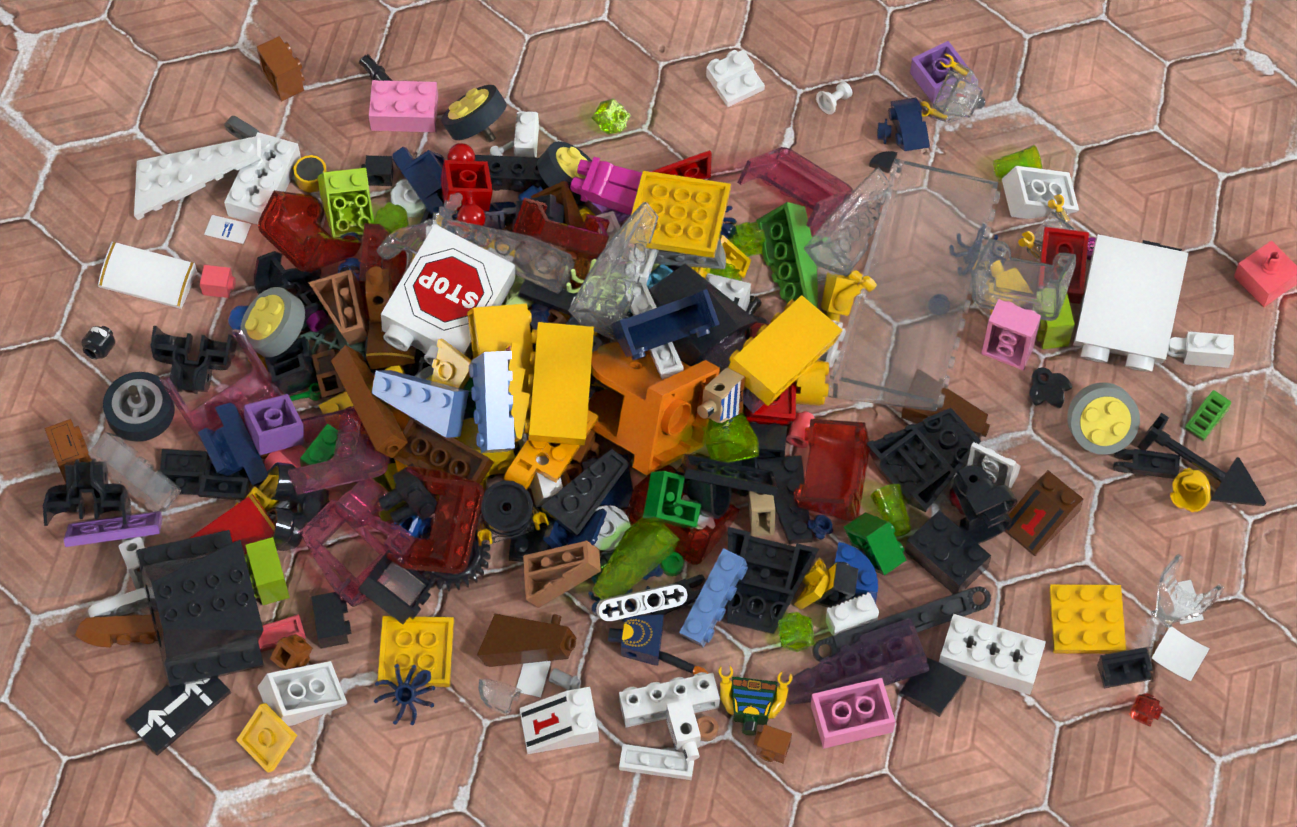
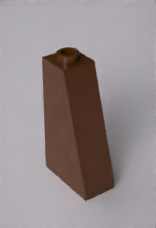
M917 370L903 405L902 419L919 423L927 417L952 408L980 440L982 436H987L990 424L987 423V413L927 374Z
M494 614L477 656L488 667L569 659L571 651L576 646L577 638L568 626Z

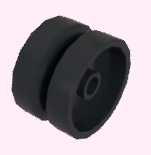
M503 480L494 483L485 491L481 499V518L484 526L491 533L499 537H512L520 534L527 528L532 517L533 502L530 493L523 485L514 481ZM503 506L511 507V510L504 511L502 508Z

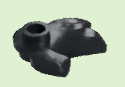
M1041 367L1032 373L1031 380L1033 385L1029 395L1035 406L1040 405L1045 400L1050 405L1061 408L1065 399L1063 391L1072 389V384L1065 375L1052 373L1049 369ZM1040 375H1044L1047 380L1042 381Z

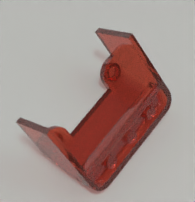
M407 466L406 471L425 481L427 490L433 494H439L430 538L415 540L410 547L409 555L387 553V558L404 569L453 574L463 572L469 562L484 497L482 485L474 480L444 471Z

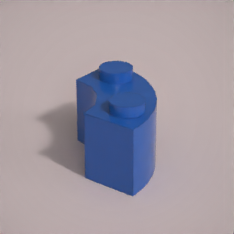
M839 542L835 563L846 562L850 566L858 568L855 595L852 596V600L854 597H862L863 594L866 595L868 592L876 604L878 579L872 563L855 547Z

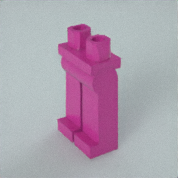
M593 157L592 162L581 159L577 173L586 176L584 180L574 177L571 183V191L581 194V201L588 202L589 200L601 206L631 215L642 172L614 166L609 162L600 161L598 157Z

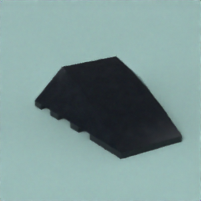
M685 263L651 287L649 292L656 307H660L703 290H708L720 325L709 328V334L698 338L695 333L672 342L680 361L692 367L702 362L703 355L736 332L739 335L758 321Z
M949 408L923 419L922 422L910 424L898 432H891L884 435L881 439L867 442L866 447L878 471L909 505L926 512L956 475L957 471L967 461L973 442L980 444L981 440L952 408Z
M728 527V551L744 558L748 568L743 579H739L735 586L737 590L731 601L728 600L727 623L774 634L815 559L819 548L796 543V546L754 537L751 536V532Z

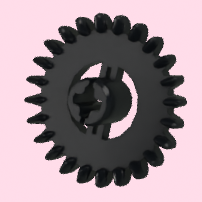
M445 519L444 525L436 522L435 529L432 527L427 528L429 534L423 533V535H420L422 540L416 542L418 548L414 550V555L417 556L414 559V563L418 565L417 572H423L422 576L426 579L430 577L429 581L433 584L437 581L439 590H441L444 583L448 591L451 590L452 584H455L459 591L461 582L469 588L468 579H472L477 583L476 573L484 576V571L481 567H489L486 560L491 559V555L487 552L490 551V545L485 544L487 540H483L481 542L482 546H479L477 534L481 529L475 530V524H470L467 527L466 520L458 524L457 519H453L450 524ZM449 539H456L467 545L461 547L456 542H448L443 545L441 551H436L442 542ZM468 556L467 560L464 562L463 557ZM438 561H443L444 566H441Z

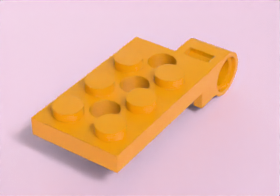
M589 410L586 437L599 417ZM527 440L508 468L504 480L519 483L527 490L536 472L556 483L581 445L560 444L557 447H553L548 442ZM545 456L549 462L546 465H540L536 462V458Z

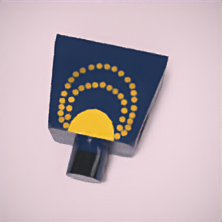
M664 615L627 617L624 620L623 629L609 628L608 642L621 643V656L658 666Z

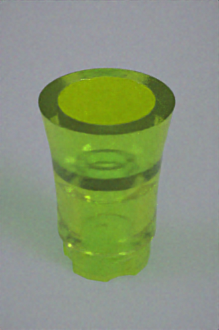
M1035 145L1013 154L1002 156L1001 159L993 160L994 172L998 181L1002 180L1015 166L1043 169L1040 154Z
M891 484L874 491L870 498L877 507L882 519L889 521L893 525L895 537L908 534L912 527L903 500L901 485Z

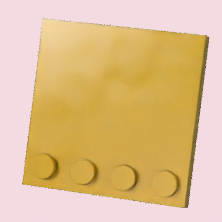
M643 171L625 236V245L714 258L731 184Z

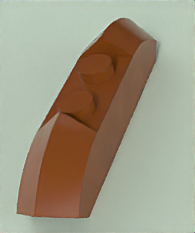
M151 614L85 618L79 624L75 633L77 638L90 645L111 648L114 643L118 645H129L132 642L152 644L154 641H157Z

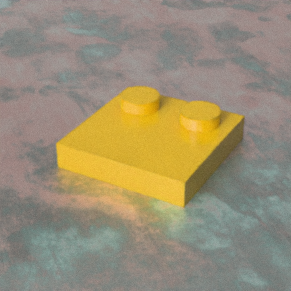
M266 703L259 705L236 741L269 773L274 771L298 735Z

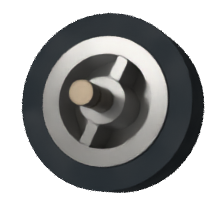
M132 372L119 377L109 386L103 399L104 414L112 431L119 437L134 442L147 441L162 434L171 424L175 413V405L168 385L157 375L148 372Z

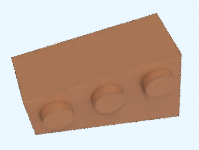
M350 269L309 282L348 344L353 345L366 341L369 326L360 283Z
M583 541L524 555L526 600L539 608L601 571L599 549L591 545L590 542Z

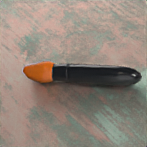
M659 651V659L693 675L701 672L708 674L700 666H695L669 653Z

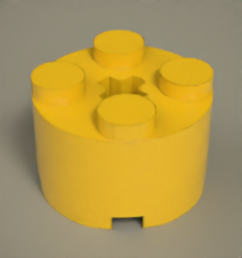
M817 360L796 380V404L824 405L825 397H828L829 384L825 383L826 376L829 373V362Z

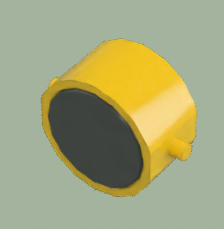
M309 155L300 158L293 166L297 186L304 192H318L317 176L327 172L325 162L318 156Z

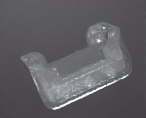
M989 239L971 269L972 299L979 307L994 310L998 299L1010 301L1018 307L1035 311L1041 315L1042 320H1056L1062 310L1076 266V255L1059 253L1054 257L1053 265L1013 258L1011 257L1010 247L1005 242Z

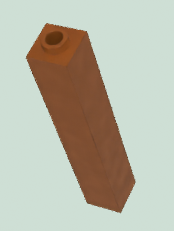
M345 345L331 362L375 449L393 458L408 442L388 403L372 394L374 377L363 355Z

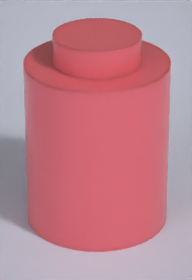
M806 411L796 413V419L792 422L786 440L791 445L798 448H806L817 424L814 416Z

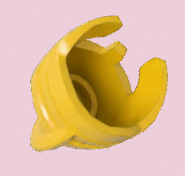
M1189 467L1185 468L1175 477L1172 485L1173 492L1170 493V498L1178 508H1185L1190 512H1198L1209 504L1211 500L1210 484L1204 473L1199 470H1192Z

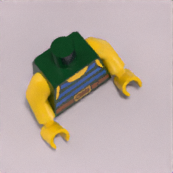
M729 665V674L723 675L721 673L722 667L720 666L718 668L719 675L722 678L720 681V699L727 713L733 715L735 722L743 723V734L749 736L756 735L757 725H767L769 719L775 718L784 708L789 690L787 685L793 680L792 673L789 676V681L785 682L781 679L783 673L781 671L777 677V682L732 677L733 669L731 665Z

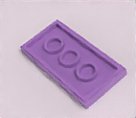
M156 511L131 515L126 525H123L122 516L70 523L66 530L64 544L65 547L160 534L162 513Z

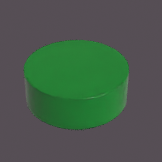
M677 552L666 553L661 558L663 573L672 577L679 575L684 569L683 557Z

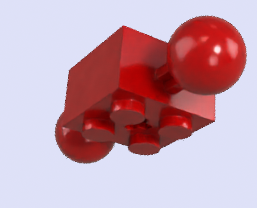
M458 143L449 149L447 160H444L442 168L441 186L445 210H459L457 214L459 226L467 232H476L485 223L484 211H489L493 193L488 161H475L473 149L467 144Z

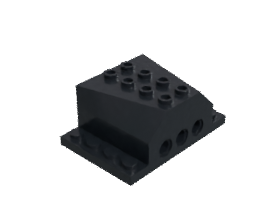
M230 530L136 550L169 688L263 667L264 663L258 641L264 630L241 540L232 542Z

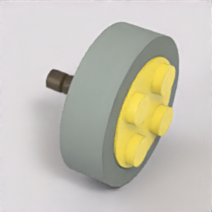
M273 287L259 294L249 305L242 319L240 334L243 343L264 357H274L283 353L296 339L300 338L299 333L305 319V308L302 301L281 287Z
M1095 383L1083 388L1073 398L1068 409L1067 421L1072 435L1084 449L1092 453L1106 455L1124 449L1133 441L1139 429L1140 414L1136 403L1123 388L1111 383Z

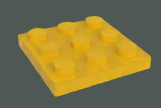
M1050 584L1053 653L1111 654L1126 651L1121 585Z
M383 616L378 681L390 680L398 686L394 666L396 664L400 666V675L404 683L412 665H416V670L409 684L412 683L419 671L428 670L431 672V680L423 687L431 685L435 687H450L454 617H415L413 620L409 617L404 624H401L392 616Z

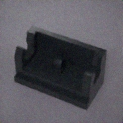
M1147 647L1100 655L1097 666L1104 689L1151 680L1150 671H1152V665Z

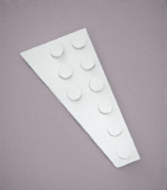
M258 136L138 160L136 166L135 218L139 220L145 217V213L153 209L157 211L163 208V204L171 200L177 201L205 187V183L213 179L217 181L224 177L223 174L233 169L239 170L261 159V140Z

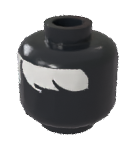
M93 326L90 328L81 342L83 352L94 360L105 358L115 346L112 330L106 326Z

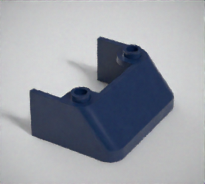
M706 289L638 315L621 319L612 323L611 327L625 356L636 360L646 356L645 351L689 335L696 333L698 338L709 334V328L720 325Z

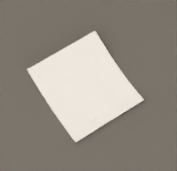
M1170 625L1152 659L1173 673L1191 681L1210 648L1188 638Z

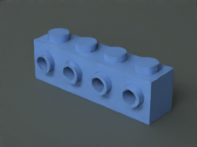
M723 548L679 632L682 637L703 648L706 642L709 643L715 632L713 629L717 621L720 622L722 620L728 600L731 601L736 593V584L746 574L748 567H746L747 563L744 558Z

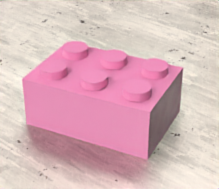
M372 80L369 109L371 131L436 132L437 82Z
M998 299L988 321L982 355L1024 370L1034 347L1041 315L1033 310L1018 307L1010 301Z
M882 678L812 694L811 708L823 749L893 733L895 719Z

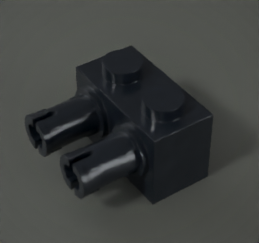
M413 463L392 475L396 484L395 489L378 498L380 505L385 511H388L402 501L407 502L390 512L392 519L397 525H400L414 515L419 516L423 521L442 509L436 491Z

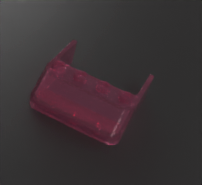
M780 147L747 160L737 182L742 185L760 178L765 184L780 189L783 195L796 199L799 205L812 209V214L806 224L808 227L832 218L847 201L853 190L849 184L786 147Z
M234 329L231 332L251 362V372L194 410H189L170 378L165 376L159 378L187 424L201 442L202 440L198 434L199 431L204 428L216 431L224 427L215 407L227 403L234 404L245 424L244 405L282 396L242 330Z
M354 406L340 411L301 419L306 444H312L327 424L337 429L338 435L334 457L331 460L288 470L297 495L378 477L387 471L389 456L375 449Z

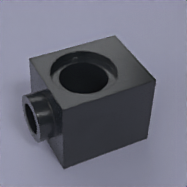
M366 155L365 164H362L361 168H366L368 185L392 186L394 173L392 156Z

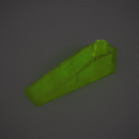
M743 412L723 423H717L709 419L706 429V447L711 459L734 462L759 456L758 438Z
M642 517L625 531L592 591L601 600L623 595L672 554L680 539L663 523Z

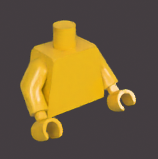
M857 270L850 271L847 276L827 272L821 308L828 312L827 317L829 319L839 322L841 315L849 316L854 297L861 294L863 288L867 292H871L877 284L870 276L863 277Z

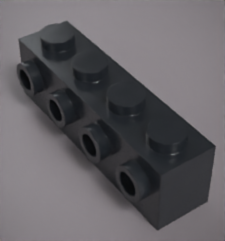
M475 155V161H488L492 190L494 191L513 190L521 192L531 186H536L537 188L541 186L543 190L549 188L538 171L537 162L539 158Z

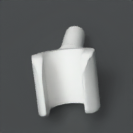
M514 141L501 147H491L489 155L503 156L502 153L514 146Z

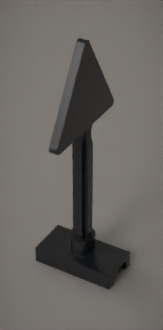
M1163 413L1157 417L1147 430L1146 436L1137 446L1141 450H1147L1156 442L1220 481V485L1211 498L1212 501L1255 506L1266 505L1264 497L1239 457L1234 460L1227 473L1223 472L1170 438L1171 435L1163 431L1169 419Z

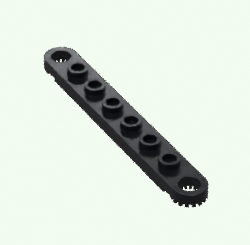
M973 587L818 640L812 648V653L818 662L830 663L952 620L953 614L966 616L984 610L990 605L991 595L984 587ZM978 591L984 595V602L981 605L975 604L972 599L974 593ZM823 644H827L831 649V653L827 658L819 655V648Z

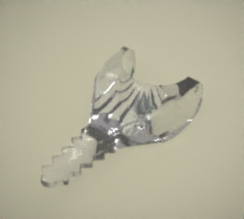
M450 194V200H445L444 207L440 206L439 212L433 213V218L428 219L426 223L398 228L391 233L377 248L378 255L383 259H390L402 250H405L407 266L402 275L403 278L434 224L445 229L447 228V222L452 221V215L457 213V207H461L462 194Z
M1180 554L1176 555L1160 576L1157 586L1156 609L1151 611L1152 618L1146 619L1147 626L1141 627L1142 633L1136 635L1137 641L1131 642V650L1143 647L1152 648V641H1159V635L1165 634V628H1171L1173 623L1197 618L1203 614L1222 594L1224 586L1219 583L1209 592L1202 594H1193L1183 590L1179 586L1175 575L1184 557Z

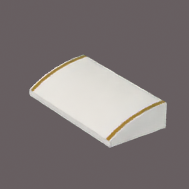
M112 242L101 270L98 287L182 309L197 275L195 263Z

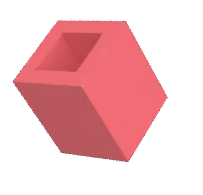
M204 265L200 280L202 294L229 298L230 292L235 289L236 278L232 276L231 268Z

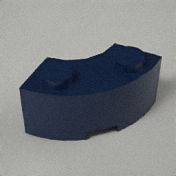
M916 97L891 101V108L888 109L889 119L893 121L897 130L895 134L896 144L903 151L930 147L926 121H922V108Z

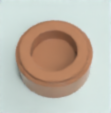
M703 716L697 720L701 741L708 742L715 739L719 729L717 721L710 716Z

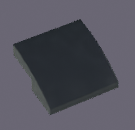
M162 449L156 493L198 495L201 478L205 474L207 460L209 459L208 452Z
M208 459L205 474L201 478L198 496L244 500L247 497L251 481L245 469L226 476L218 473L212 461Z
M925 657L899 692V695L919 708L921 705L940 717L966 682L967 677L940 662Z

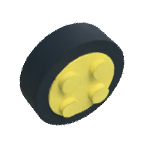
M495 85L473 88L449 106L442 116L441 122L454 140H464L482 131L488 142H492L496 137L491 132L489 126L502 115L507 103Z
M557 141L553 142L539 157L537 167L542 179L549 187L566 181L571 190V183L574 177L584 180L586 176L577 173L580 160L591 162L592 160L577 147L566 142ZM571 191L576 204H585V201H581V194Z

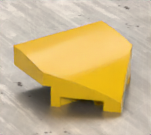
M821 558L814 562L810 572L806 573L802 581L806 586L794 603L800 610L820 599L829 583L830 576Z

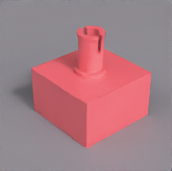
M1271 240L1238 263L1234 278L1265 307L1297 285V265Z

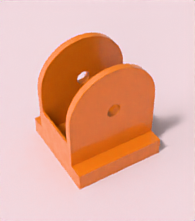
M619 342L602 345L592 352L591 373L600 382L612 389L595 392L588 402V410L599 416L592 430L635 454L633 468L645 475H649L651 472H655L682 458L683 454H690L704 447L710 418H702L698 414L697 409L702 405L705 386L719 375L720 367L707 360L692 367L681 361L684 370L662 380L649 350L645 351L646 356L632 360V357L627 358Z

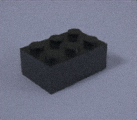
M940 510L907 540L905 550L910 557L952 594L964 591L989 567L991 555Z

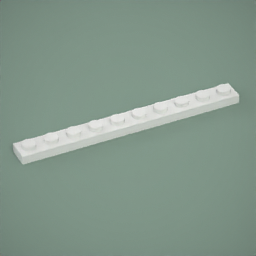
M611 211L592 217L593 225L608 259L612 263L614 272L623 275L620 286L626 284L623 293L633 315L635 316L657 308L645 283L624 279V273L632 252L629 245H625V236L614 212ZM672 342L649 350L662 380L684 370Z

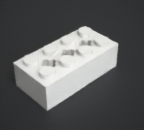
M257 132L256 136L261 140V159L239 170L224 203L229 217L269 228L294 174L293 166L301 156L298 143Z
M953 614L939 662L960 674L1030 695L1046 641Z

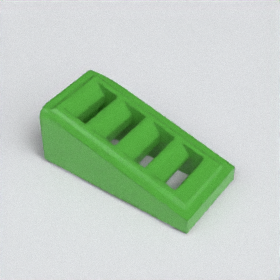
M1213 390L1184 429L1204 441L1229 411L1231 401ZM1207 408L1210 409L1211 411H1213V412L1216 413L1217 415L1215 416L1214 414H1212L1211 412H1209V411L1206 410V409H1207ZM1201 415L1204 416L1205 418H1207L1208 420H1210L1211 423L1207 422L1206 420H1204V419L1201 418L1200 416H1201ZM1195 423H1199L1200 425L1205 427L1206 430L1204 431L1203 429L1195 425Z

